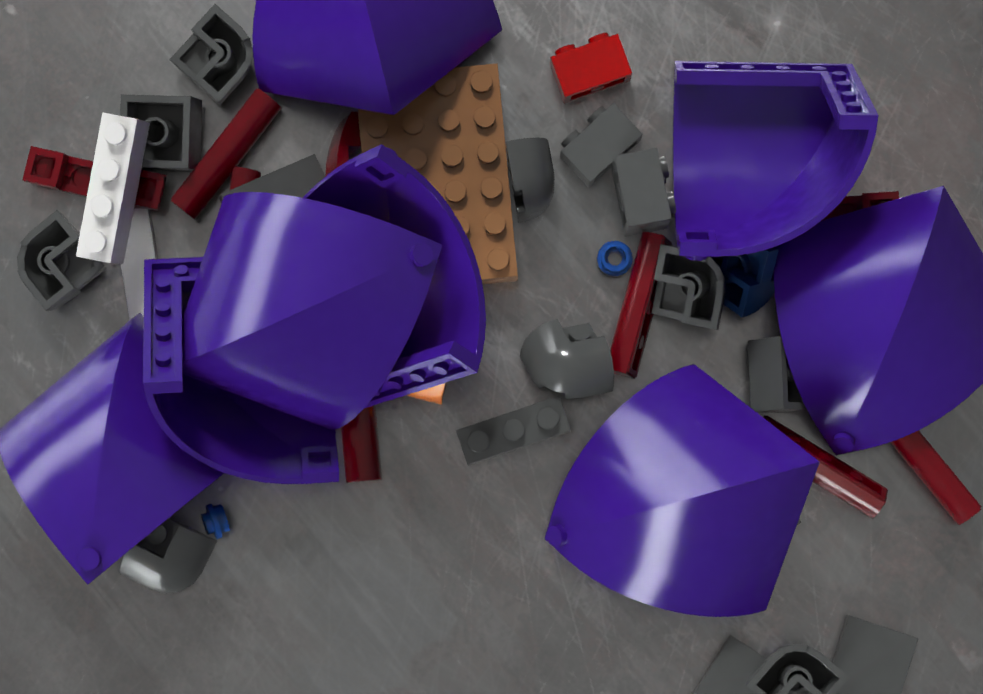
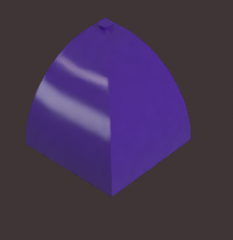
M256 0L252 35L255 74L258 87L263 92L395 115L501 32L502 26L493 0Z
M675 61L673 195L676 205L674 218L679 256H685L689 260L701 261L707 259V257L738 256L770 249L808 231L841 203L854 186L867 162L875 139L879 117L853 64Z
M381 144L348 160L324 177L303 198L366 214L442 244L425 301L409 339L385 382L365 408L478 373L485 341V297L474 252L459 220L432 184L412 166L398 157L397 153Z
M944 186L820 221L796 238L776 246L779 252L774 267V291L778 323L785 354L803 403L836 456L887 444L910 435L953 410L983 384V253Z
M239 192L224 196L183 315V375L329 430L343 427L353 420L372 400L402 353L425 301L442 244L375 217L306 198L265 192Z
M203 257L144 259L143 385L150 410L166 435L178 447L196 460L211 468L243 479L275 484L339 482V462L335 430H329L183 375V315Z
M141 313L134 316L0 428V455L11 481L38 524L87 585L219 477L226 474L207 466L183 451L166 435L154 418L148 405L143 385L144 317Z
M692 364L672 371L641 389L620 406L596 431L564 480L544 539L569 562L595 581L644 604L673 612L708 617H733L762 612L767 609L820 461L703 370Z

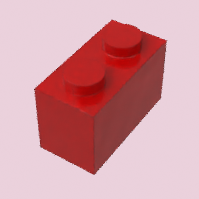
M608 33L595 35L588 39L589 44L578 48L574 44L557 49L555 56L550 57V66L564 104L631 80L632 71L618 34L609 36Z

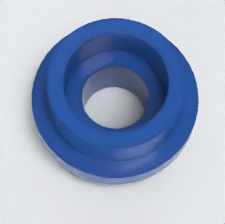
M620 241L605 243L597 255V263L601 271L612 277L625 274L633 262L630 248ZM612 253H617L621 256L622 261L619 265H612L608 261V256Z
M212 504L205 505L206 513L201 514L207 535L214 533L216 539H220L223 537V533L230 531L225 511L221 504L212 506Z

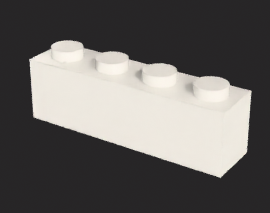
M102 112L76 257L112 264H124L150 122Z

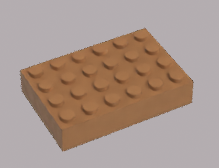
M498 63L455 67L395 115L358 109L362 153L382 144L395 151L398 157L412 166L432 184L454 212L471 244L481 275L482 285L518 281Z

